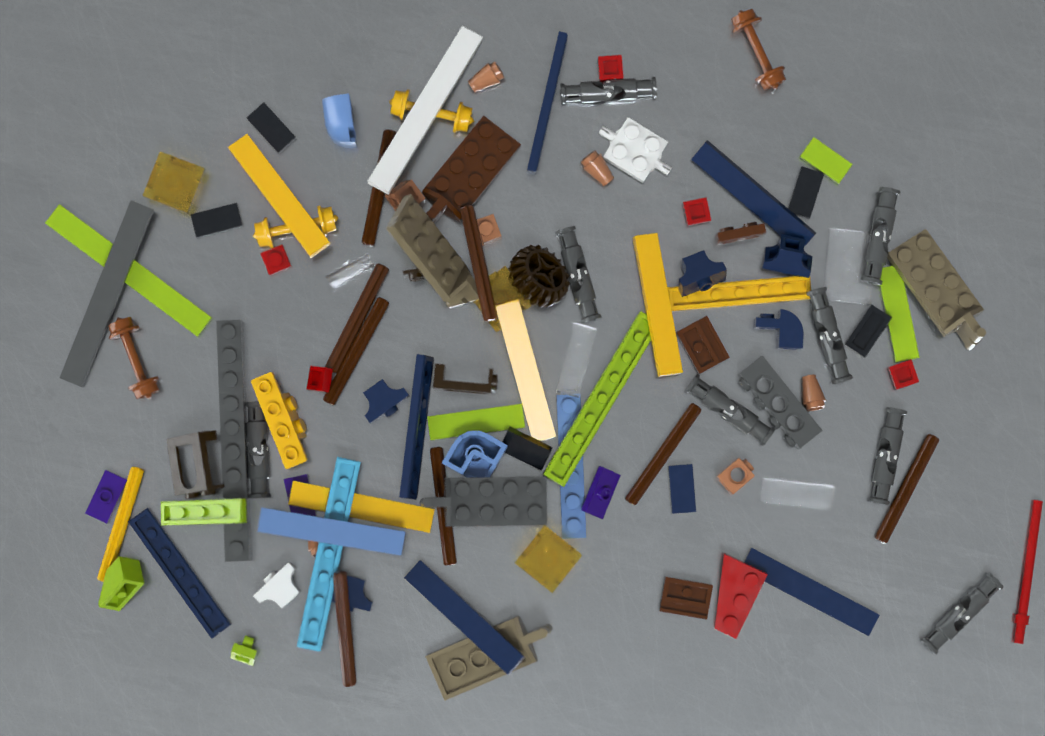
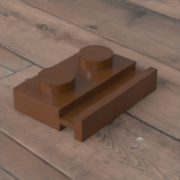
M757 222L743 224V228L734 229V227L719 229L720 232L715 235V240L718 246L763 237L766 233L765 223L757 225Z
M707 316L676 332L698 374L730 358Z
M665 577L659 611L707 620L713 585Z

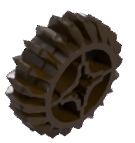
M530 245L520 249L510 261L511 264L508 268L511 272L509 278L513 280L512 286L517 287V293L523 295V300L528 299L531 305L537 304L539 308L542 306L548 308L562 300L568 292V286L570 285L568 277L570 275L565 272L566 266H562L560 263L561 259L555 257V252L549 253L547 247L542 249L540 245Z

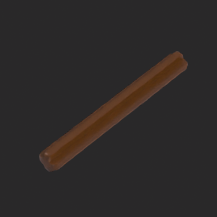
M384 130L377 164L395 137L396 131ZM372 187L362 237V244L374 246L385 194L375 187Z
M466 205L460 209L483 320L489 322L497 319L498 316L475 209L473 205Z
M376 264L325 365L326 368L333 369V373L338 372L389 272V268L382 264Z
M378 297L330 384L329 392H326L323 400L328 404L335 405L389 305L387 300Z
M694 403L689 405L625 498L627 502L632 505L638 503L700 414L702 409Z
M932 434L926 436L875 536L878 541L887 543L939 442V438Z
M434 447L430 449L435 497H444L446 471L445 465L442 463L444 460L442 447ZM437 507L443 562L446 566L455 565L457 561L452 526H445L444 507Z
M336 571L333 574L342 682L343 686L352 687L356 684L347 573L345 571Z

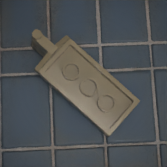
M411 194L404 196L386 229L442 300L446 301L448 308L479 300L476 282L467 265Z
M925 229L888 252V260L943 337L956 331L964 342L965 348L972 350L986 335L985 329L981 328L975 320V317L981 314L984 309L929 232Z
M519 616L494 626L506 640L525 656L513 671L538 661L533 642L547 637L553 630L550 624H546L528 632ZM469 638L425 656L444 701L506 675Z

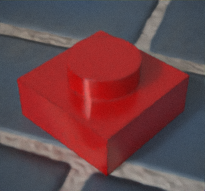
M622 55L598 57L599 82L624 79Z
M707 197L683 202L687 226L711 222Z
M283 244L260 253L269 276L292 267Z
M912 359L888 367L895 390L919 382Z
M310 366L307 390L329 392L333 369Z

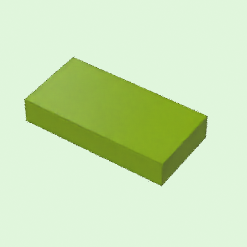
M813 137L799 157L837 184L841 182L853 165L815 137Z

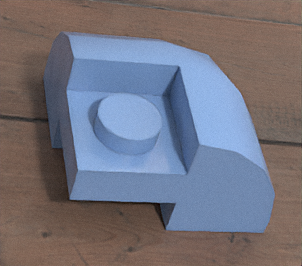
M350 94L324 98L322 100L324 122L329 137L335 144L343 148H357Z
M479 430L468 431L454 441L442 463L467 478L491 477L505 454L508 445Z

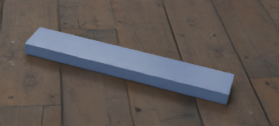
M262 507L257 532L398 556L402 555L405 537L404 531Z

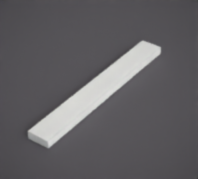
M463 26L461 27L368 179L369 185L389 195L481 44L482 36Z

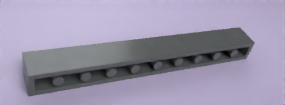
M221 320L216 321L222 484L225 486V488H222L223 499H246L247 523L224 524L225 562L252 561L243 321Z

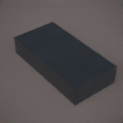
M264 102L247 117V120L278 154L296 139L294 134Z
M801 166L788 209L796 216L810 219L824 173Z
M237 203L191 214L197 239L243 227Z
M871 305L845 344L866 358L892 317Z
M509 427L502 441L508 445L505 453L541 471L553 448L512 427Z

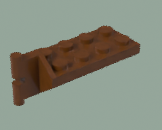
M484 115L422 190V194L433 205L426 214L434 224L443 214L460 222L462 219L460 209L466 205H474L521 146L519 142Z

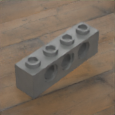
M763 355L738 374L741 378L738 380L740 385L746 392L751 390L756 397L753 399L756 405L761 410H767L771 415L768 418L776 429L781 428L786 435L783 438L791 448L794 446L797 449L802 448L823 431ZM759 379H766L769 382L770 387L768 391L762 392L758 389L757 382ZM775 397H779L784 401L785 405L781 411L775 410L772 406V401ZM790 416H795L799 420V427L795 430L787 425V420Z

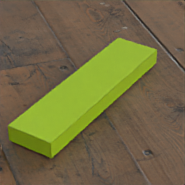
M893 266L884 267L881 275L883 282L879 287L884 311L892 317L887 326L895 363L920 358L904 281Z
M522 404L427 416L430 441L459 437L468 431L479 430L484 433L505 431L509 427L514 429L525 428Z
M246 499L161 501V526L247 523Z

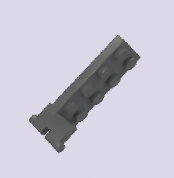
M546 477L444 478V497L422 498L419 502L421 507H444L445 526L547 525Z

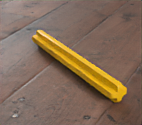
M133 466L130 469L97 576L99 581L104 582L106 570L118 558L144 470Z

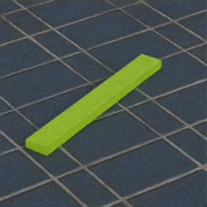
M59 204L45 224L104 267L113 244ZM133 261L125 283L199 337L212 320V317L137 261Z
M639 311L543 472L542 475L558 485L564 487L650 343L651 336L647 314Z

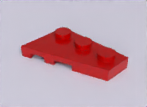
M726 553L723 556L715 629L737 639L768 573Z

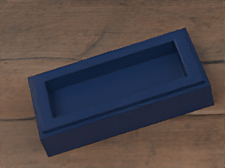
M693 465L668 466L672 514L696 512Z

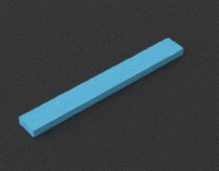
M337 457L324 518L348 522L361 462ZM318 543L296 647L321 652L334 591L333 574L338 571L343 546Z

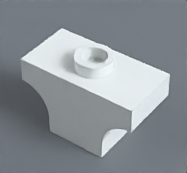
M288 562L277 574L275 571H272L263 580L266 584L254 595V598L259 603L265 600H273L281 608H284L301 592L293 581L296 568Z

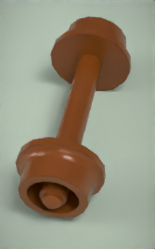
M753 9L747 11L740 10L738 15L731 19L734 27L732 32L736 34L745 31L764 72L755 81L761 84L764 91L771 88L778 89L779 84L786 81L783 72L785 67L780 66L773 69L753 28V26L762 21V18L758 17Z
M118 317L116 322L108 325L110 330L109 340L122 339L138 383L131 385L128 389L133 391L136 399H150L153 394L160 391L157 383L159 377L147 379L130 336V334L138 331L140 328L134 324L131 317L124 319Z

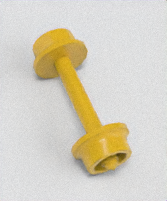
M409 89L406 91L396 90L394 97L389 100L390 105H392L390 114L398 116L401 121L404 120L406 111H410L415 102L409 101ZM463 102L459 103L457 112L441 109L436 116L437 118L454 121L453 133L457 131L467 132L469 124L474 122L473 117H471L473 108L464 106Z
M319 205L317 206L319 217L312 218V220L318 227L321 226L322 232L326 237L328 233L337 230L336 222L339 217L334 215L332 206L323 208ZM264 217L263 221L254 223L255 232L252 237L257 239L259 247L269 246L272 249L274 248V236L288 234L291 231L285 224L270 228L268 218Z

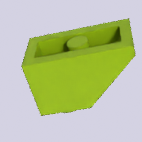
M118 556L106 570L98 602L100 608L120 611L145 584L139 560Z

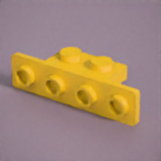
M273 372L251 380L285 469H290L306 462L308 458L300 441L307 437L305 434L306 425L297 414L296 409L298 406L295 398L290 396V393H281Z

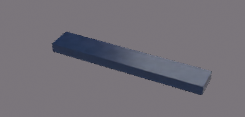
M559 31L528 163L527 173L533 175L537 174L568 35L565 32Z
M708 140L691 159L779 235L805 239V247L816 234L813 229Z
M416 355L399 498L416 500L418 495L434 357L427 355Z
M146 508L128 521L210 638L213 639L231 626V622L151 510Z
M753 548L750 549L744 560L745 563L768 573L764 582L867 636L870 635L880 616L872 610Z
M420 560L404 577L507 675H510L525 658L523 654L423 561Z

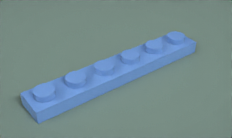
M580 394L556 395L558 447L581 410ZM582 456L565 486H560L562 539L586 538L585 512L581 511L585 501Z

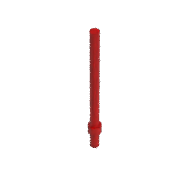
M1033 500L1018 614H1015L1014 623L1016 624L1014 643L1019 644L1024 643L1025 628L1029 624L1030 617L1027 614L1043 501Z

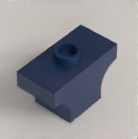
M781 234L778 244L765 248L762 269L809 278L813 256L804 251L805 239Z
M704 250L682 258V271L684 275L679 278L678 289L682 297L699 290L706 291L713 285L726 280L727 269L723 262L711 261Z
M381 379L363 392L369 401V410L364 416L370 424L383 415L388 418L399 410L397 405L410 396L404 387L398 390L391 389Z
M347 575L350 611L353 612L354 608L370 612L373 601L369 600L365 595L367 580ZM333 591L331 602L335 603V595Z

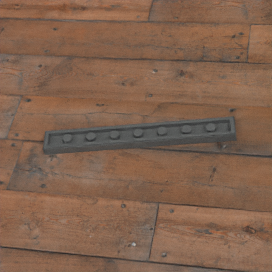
M130 201L60 379L80 387L84 386L154 209Z

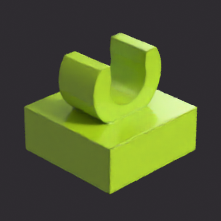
M245 635L242 645L234 643L231 650V659L254 666L257 658V650L252 649L254 638Z

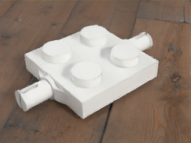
M629 117L616 133L604 125L598 134L610 140L609 148L603 156L604 160L638 181L644 183L649 173L655 168L666 175L671 171L672 167L661 161L662 152L667 146L668 141Z

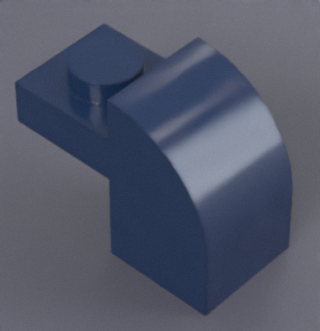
M780 309L778 311V319L774 318L775 314H760V318L756 317L754 319V329L778 330L777 349H803V326L799 318L792 312Z

